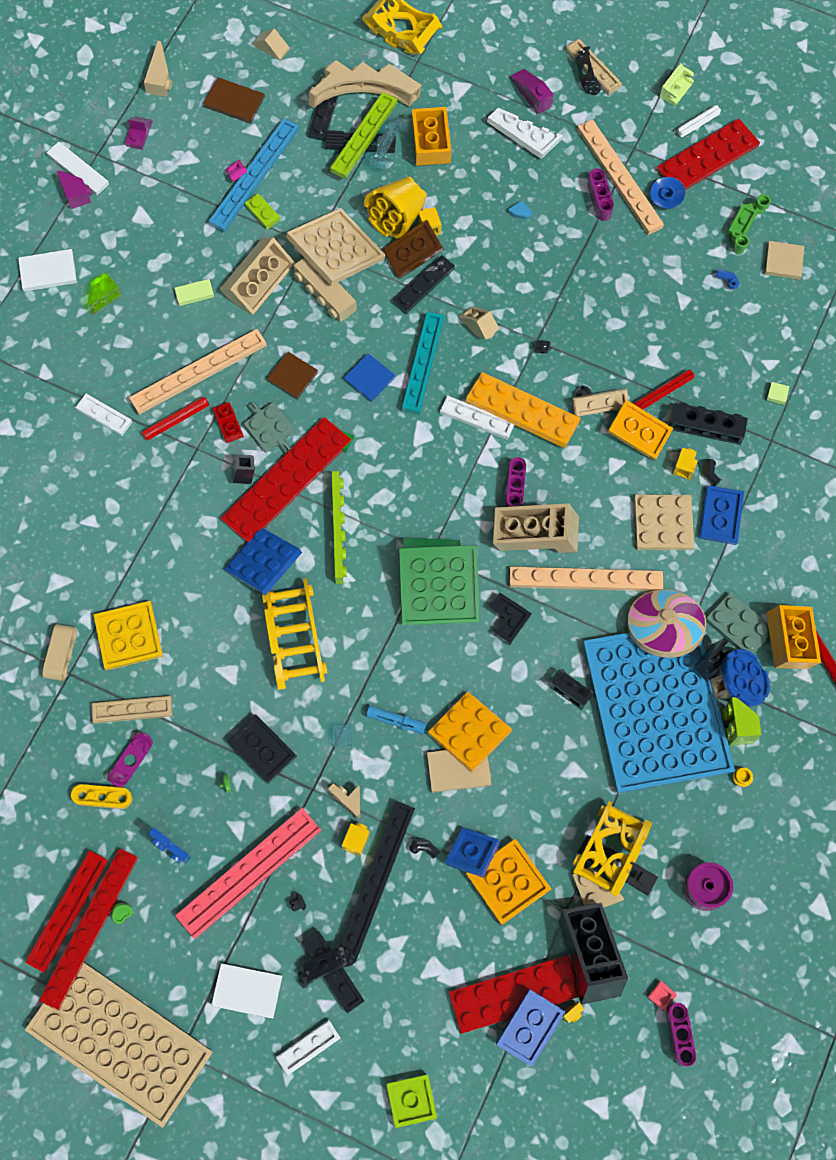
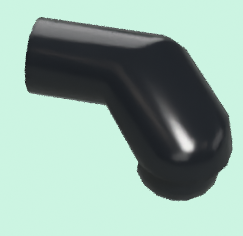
M708 459L703 464V476L714 486H717L722 479L715 474L716 461Z

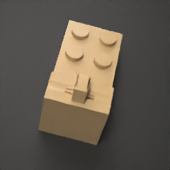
M569 503L495 508L493 544L500 551L555 548L558 553L578 552L579 516Z

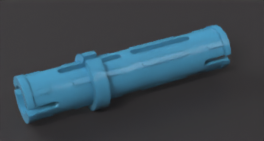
M372 705L369 706L366 716L401 727L404 731L407 729L421 735L424 734L427 724L426 722L412 719L409 715L402 716Z

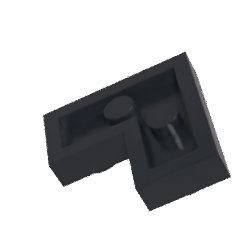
M502 593L498 594L489 607L490 611L504 619L495 631L494 636L510 646L532 613Z

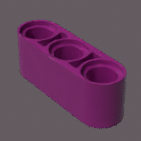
M595 168L589 174L588 189L597 218L601 221H607L612 216L614 202L604 171Z
M515 457L510 461L505 507L523 505L526 462L523 458ZM518 466V467H520L522 470L517 471V470H514L513 467ZM516 483L520 485V487L514 488L512 484ZM517 501L519 504L512 505L510 504V502Z
M675 1003L666 1010L673 1057L677 1065L688 1067L696 1061L689 1013L684 1004ZM674 1007L681 1010L682 1016L680 1019L674 1018L672 1014ZM678 1029H682L686 1034L683 1041H680L676 1036ZM682 1051L688 1052L690 1056L687 1063H684L680 1058Z

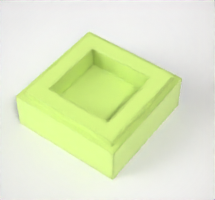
M771 382L767 401L785 405L790 386Z

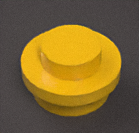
M740 767L733 773V781L739 787H747L753 781V774L748 768Z

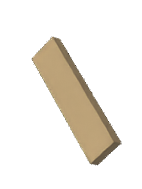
M577 39L566 47V52L575 60L578 51H582V48L586 45L580 39ZM589 49L594 76L601 84V88L609 96L621 88L622 83ZM585 64L583 70L587 73L588 66Z
M171 696L92 703L93 724L173 717Z

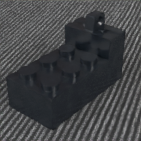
M602 902L562 910L559 924L577 976L575 988L581 1005L621 997L628 981V976Z

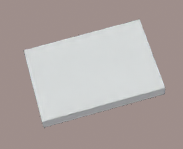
M72 249L18 258L24 292L77 283Z
M221 964L211 1006L274 1019L283 976Z

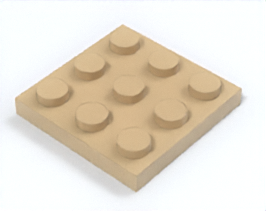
M691 495L634 496L636 550L694 549Z

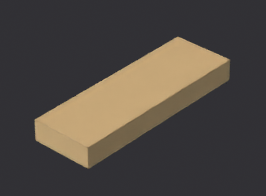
M623 388L572 398L574 415L579 417L620 409L624 401H628L627 389Z

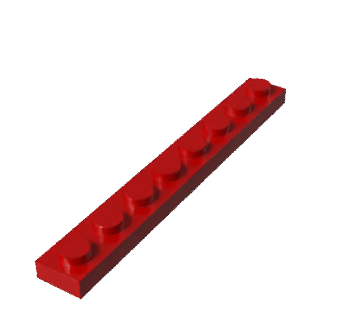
M121 849L118 850L40 997V1003L55 1010H60L138 861L137 856Z

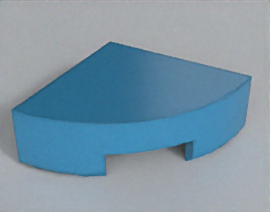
M523 201L508 209V213L513 217H524L526 219L533 215V212Z

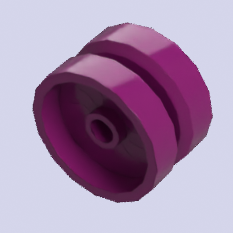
M703 863L696 866L686 876L683 884L684 895L687 902L700 911H713L723 906L731 898L733 880L723 866L716 863Z

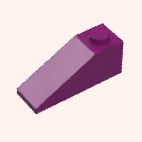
M525 69L510 76L511 81L537 114L552 107L554 94L545 82Z

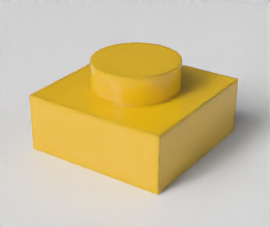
M575 1001L564 1010L565 1013L562 1019L567 1023H574L582 1016L581 1012L585 1009L580 1002Z

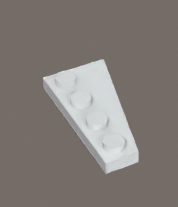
M497 108L487 119L489 124L540 159L562 140L563 135L558 133L554 135L549 132V129L544 127L540 129L533 126V122L519 120L518 116L500 108Z

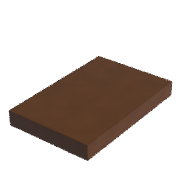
M217 77L203 104L205 108L251 124L265 95L262 92Z
M427 219L383 248L399 279L445 250Z

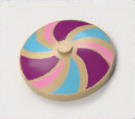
M662 589L648 592L640 596L632 604L628 613L627 627L632 640L642 650L655 656L672 658L688 654L698 647L705 634L706 618L700 605L688 595L675 590Z

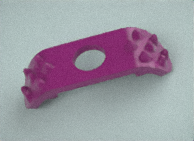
M138 732L107 776L113 785L124 787L135 773L153 745V741L148 734ZM128 755L135 756V765L127 766L124 762L125 757Z

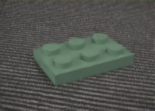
M732 592L706 618V622L737 649H745L753 654L770 637L768 623Z

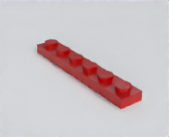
M92 851L88 852L25 962L26 964L43 973L47 971L106 867L107 859Z

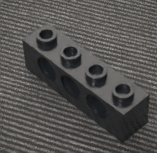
M675 402L669 426L673 428L672 431L741 445L745 437L748 418L740 414H728L721 410L714 411L703 406L695 407L684 402ZM687 416L692 417L694 420L687 419ZM705 420L710 421L712 424H707ZM723 424H727L730 428L724 427Z

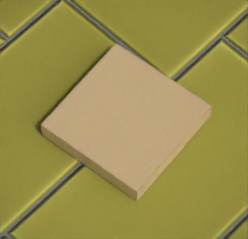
M769 241L765 275L800 280L802 277L804 246Z

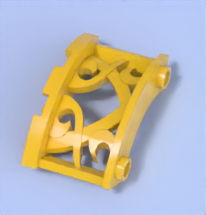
M378 0L370 11L362 17L365 24L376 35L379 33L385 38V43L395 49L400 47L404 49L405 53L416 55L423 53L425 50L423 46L436 30L443 27L439 18L434 13L421 12L404 0H387L388 12L383 5L386 0ZM381 9L382 13L377 14L376 12ZM393 19L409 20L413 30L397 32Z
M608 801L606 806H601L597 814L600 819L582 855L577 854L572 865L576 866L573 871L574 874L581 875L610 891V894L617 897L629 876V871L632 867L630 862H636L653 823L646 819L642 822L613 807L612 802ZM608 817L614 819V822H610ZM602 824H604L606 829L599 832ZM620 833L621 844L629 854L617 853L607 860L603 850L602 839L606 836ZM625 833L627 834L626 838L629 837L633 840L632 843H628L625 840ZM593 842H594V844H595V850H596V851H590V852H589V850H590V848H591V846H592V844H593ZM592 859L594 861L590 868H595L600 863L601 869L596 874L583 868L586 860ZM615 859H619L621 866L617 867L614 863L611 867L610 863ZM603 871L613 883L600 877Z

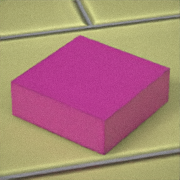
M237 160L226 169L233 182L248 172L240 160Z

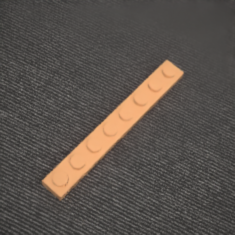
M592 119L579 125L577 131L647 235L662 229L664 223L594 120Z
M255 329L134 394L129 399L140 415L266 347V341L258 329Z
M510 567V587L654 591L663 589V571Z

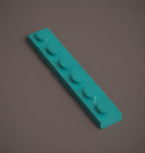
M431 312L426 313L402 411L416 414L421 412L444 322V315Z

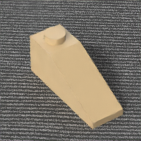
M157 41L144 85L146 93L166 97L168 90L172 88V80L169 77L162 43Z

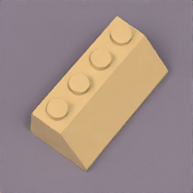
M274 237L262 238L220 290L233 304L254 315L295 265V262Z

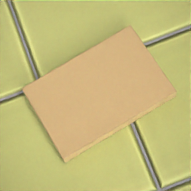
M446 750L427 752L432 793L491 786L488 757L472 773Z

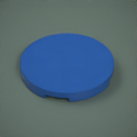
M737 649L725 656L722 663V678L726 689L732 697L738 698L748 707H755L760 705L769 695L770 682L766 670H763L757 661L758 657L745 649Z

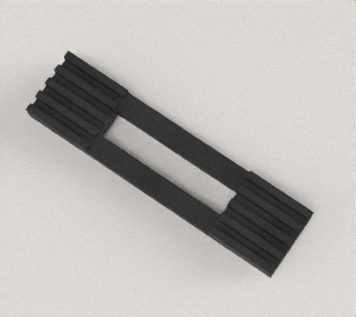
M327 130L326 149L343 150L347 144L344 143V140H350L354 133ZM376 134L372 141H377L378 145L370 144L365 150L395 153L396 134Z
M588 834L584 839L582 845L580 846L577 854L582 855L591 837ZM593 842V844H592V846H591L589 852H590V851H596V850H595V844H594V842ZM602 843L604 853L612 856L618 853ZM630 862L632 864L631 869L637 873L634 878L628 876L625 882L648 896L658 876L638 864Z

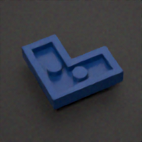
M154 827L148 833L152 838L151 842L162 852L165 849L172 853L169 857L177 863L182 861L187 864L190 860L189 854L172 843L169 838Z

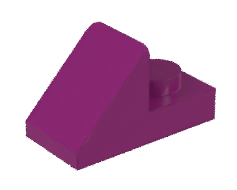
M135 116L128 120L130 130L125 144L126 147L143 150L153 121L152 119Z

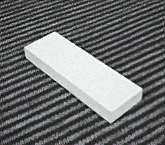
M85 394L75 407L80 413L120 436H123L132 424V419L88 394Z
M328 1020L278 1055L276 1059L288 1076L341 1038Z

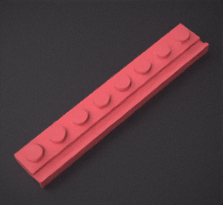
M301 808L175 916L194 939L198 938L319 834L321 829L307 812Z

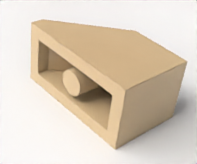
M472 306L459 316L462 322L479 338L489 339L499 330L491 311Z

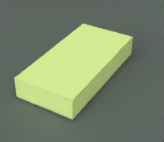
M209 279L175 287L179 306L214 297Z

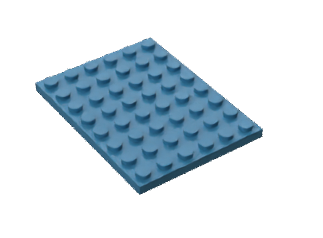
M629 633L583 641L617 794L735 772L719 706L714 696L711 678L705 681L694 668V665L705 653L702 641L690 653L672 658L659 657L645 652L635 644Z

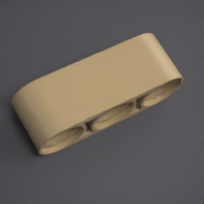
M55 625L43 667V678L58 681L65 680L77 636L76 627Z

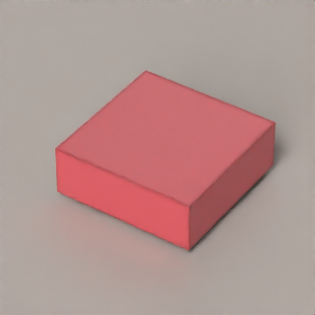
M660 981L647 998L662 1011H665L677 994Z

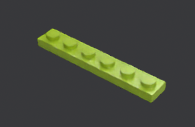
M384 92L381 93L331 166L330 170L332 173L344 179L348 177L397 105L398 99Z
M332 471L336 584H344L343 578L347 577V566H343V559H346V548H342V542H346L345 530H342L341 525L345 524V512L341 513V506H344V495H340V489H344V479L340 478L339 471Z

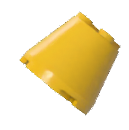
M409 176L375 188L364 199V206L367 207L369 213L368 220L383 236L387 237L389 235L398 239L407 233L419 212L424 207L427 194Z

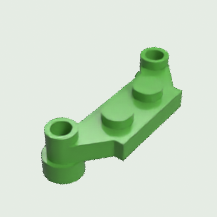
M761 194L756 202L747 205L742 204L727 233L731 237L734 253L740 255L748 247L749 238L746 235L756 216L764 214L766 209L769 208L771 198L768 195Z

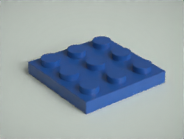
M262 528L228 564L225 571L261 594L266 595L302 554V551Z

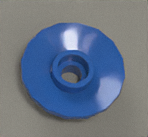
M660 178L651 187V200L659 208L673 209L684 200L685 187L676 178Z

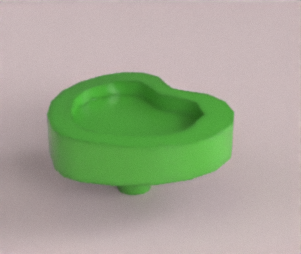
M224 774V783L220 784V788L225 787L226 792L230 793L232 789L229 776Z
M126 903L116 904L112 908L111 918L114 923L122 924L126 918L132 916L133 909Z

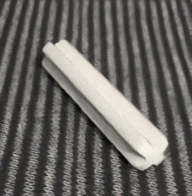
M714 105L677 129V134L680 137H684L718 116L721 109L718 105Z

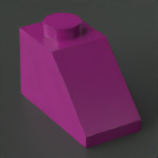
M57 171L71 209L91 203L89 197L92 195L90 187L84 184L82 178L63 171Z

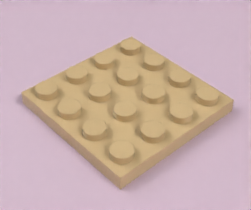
M342 208L287 232L286 238L331 286L383 261L386 256Z

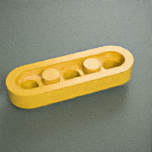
M81 784L75 786L71 792L73 802L79 806L126 809L133 800L130 791L120 787ZM81 793H86L84 799L79 798ZM101 795H106L105 800H99V797ZM120 797H126L124 802H119Z

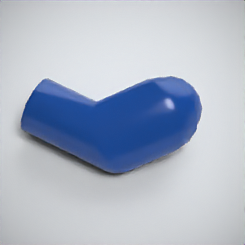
M718 269L716 278L725 280L730 289H736L739 286V281L734 273Z

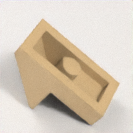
M333 783L328 788L329 794L358 820L360 818V786L347 796L348 792L341 785L337 787Z

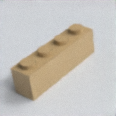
M305 257L294 265L296 280L302 282L306 290L317 297L318 303L328 309L333 319L336 318L341 323L357 311L355 299L339 283L331 286Z

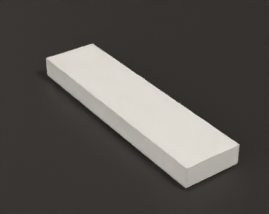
M60 142L46 152L48 157L69 174L82 178L84 184L89 185L90 190L94 194L98 195L109 185L108 180Z
M450 396L446 397L440 410L442 415L506 440L509 439L514 428V424Z

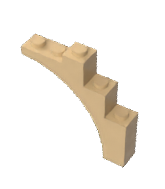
M335 60L325 68V77L321 79L320 83L310 89L308 104L314 108L333 96L345 93L367 92L381 95L384 92L410 107L419 98L422 85L391 64L377 72L364 62L350 70Z

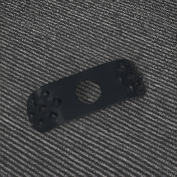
M585 46L582 48V51H578L575 62L583 89L590 95H597L601 91V84L594 76L589 57V49L591 47ZM586 64L588 66V71L584 75L582 70L583 66Z
M340 947L304 963L298 972V981L301 987L307 988L310 983L344 967H351L356 960L354 953L348 948ZM326 960L328 962L327 968L319 971L317 968L319 962Z

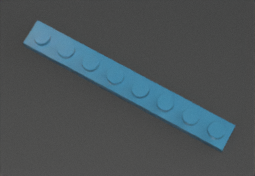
M285 118L282 120L246 169L248 172L240 177L210 218L209 224L223 232L226 231L245 205V202L248 201L299 131L297 124Z

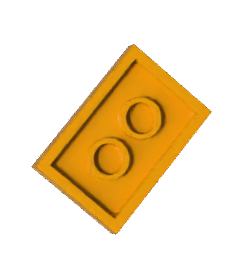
M625 400L607 433L655 461L673 428Z

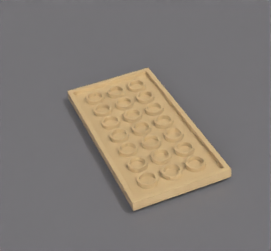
M86 963L83 964L60 1010H55L43 1004L25 1029L26 1032L162 1128L165 1127L213 1054L210 1049Z

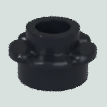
M545 340L536 341V346H534L537 353L547 354L548 351L552 350V347H550L551 342Z

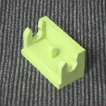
M680 63L662 86L660 98L676 106L692 86L694 80L690 77L694 73Z

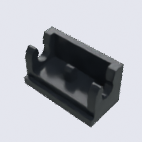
M726 638L711 644L694 665V668L705 681H708L718 672V667L723 662L725 656L733 651V649L728 651L723 649V646L729 642Z
M563 669L550 686L552 690L580 710H583L594 695L592 689L586 688L569 676Z

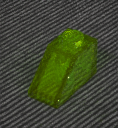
M106 272L98 275L91 282L87 305L92 315H95L122 296L119 286Z

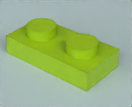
M259 193L245 202V207L266 230L280 221V216Z

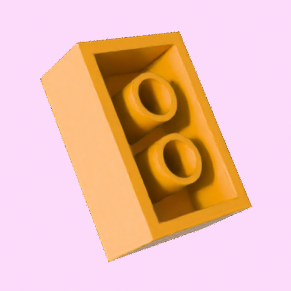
M447 108L412 109L416 166L451 163Z
M779 605L766 612L775 668L809 669L821 663L812 607Z

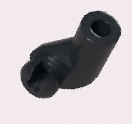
M415 839L409 846L413 854H417L419 851H426L433 859L440 853L427 839Z

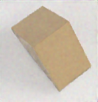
M275 28L261 32L252 43L253 46L279 61L290 50V47Z

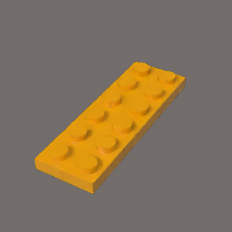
M484 372L481 373L466 397L467 403L563 448H566L581 420L576 415Z

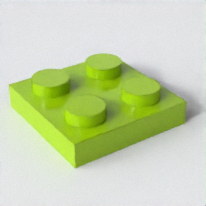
M429 1075L387 1084L395 1128L437 1119Z

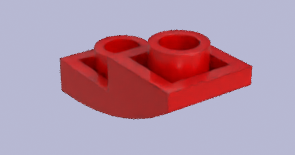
M230 402L213 408L226 444L244 437Z

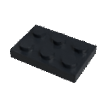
M256 714L227 740V743L267 784L276 778L297 757Z

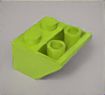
M732 697L724 709H722V718L726 721L727 725L725 734L727 740H729V746L753 744L762 735L759 715L738 698Z

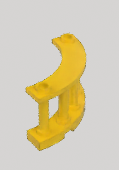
M307 578L303 579L304 588L277 593L269 591L266 595L262 594L271 653H276V656H273L278 690L286 689L285 681H288V678L319 673L321 682H325L324 674H327L326 662H321L310 596H314L312 584L308 585ZM306 595L307 602L282 607L272 606V603H275L276 600ZM304 610L309 611L310 622L284 627L275 626L274 618L278 617V615ZM312 630L314 644L287 649L279 648L278 637H281V635ZM316 651L318 665L288 671L283 669L281 659H285L287 656Z

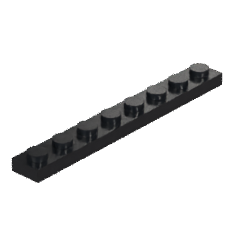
M398 801L394 805L339 948H348L354 953L355 964L415 811L414 807Z

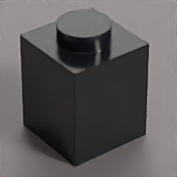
M235 454L231 468L233 483H252L255 472L254 455Z

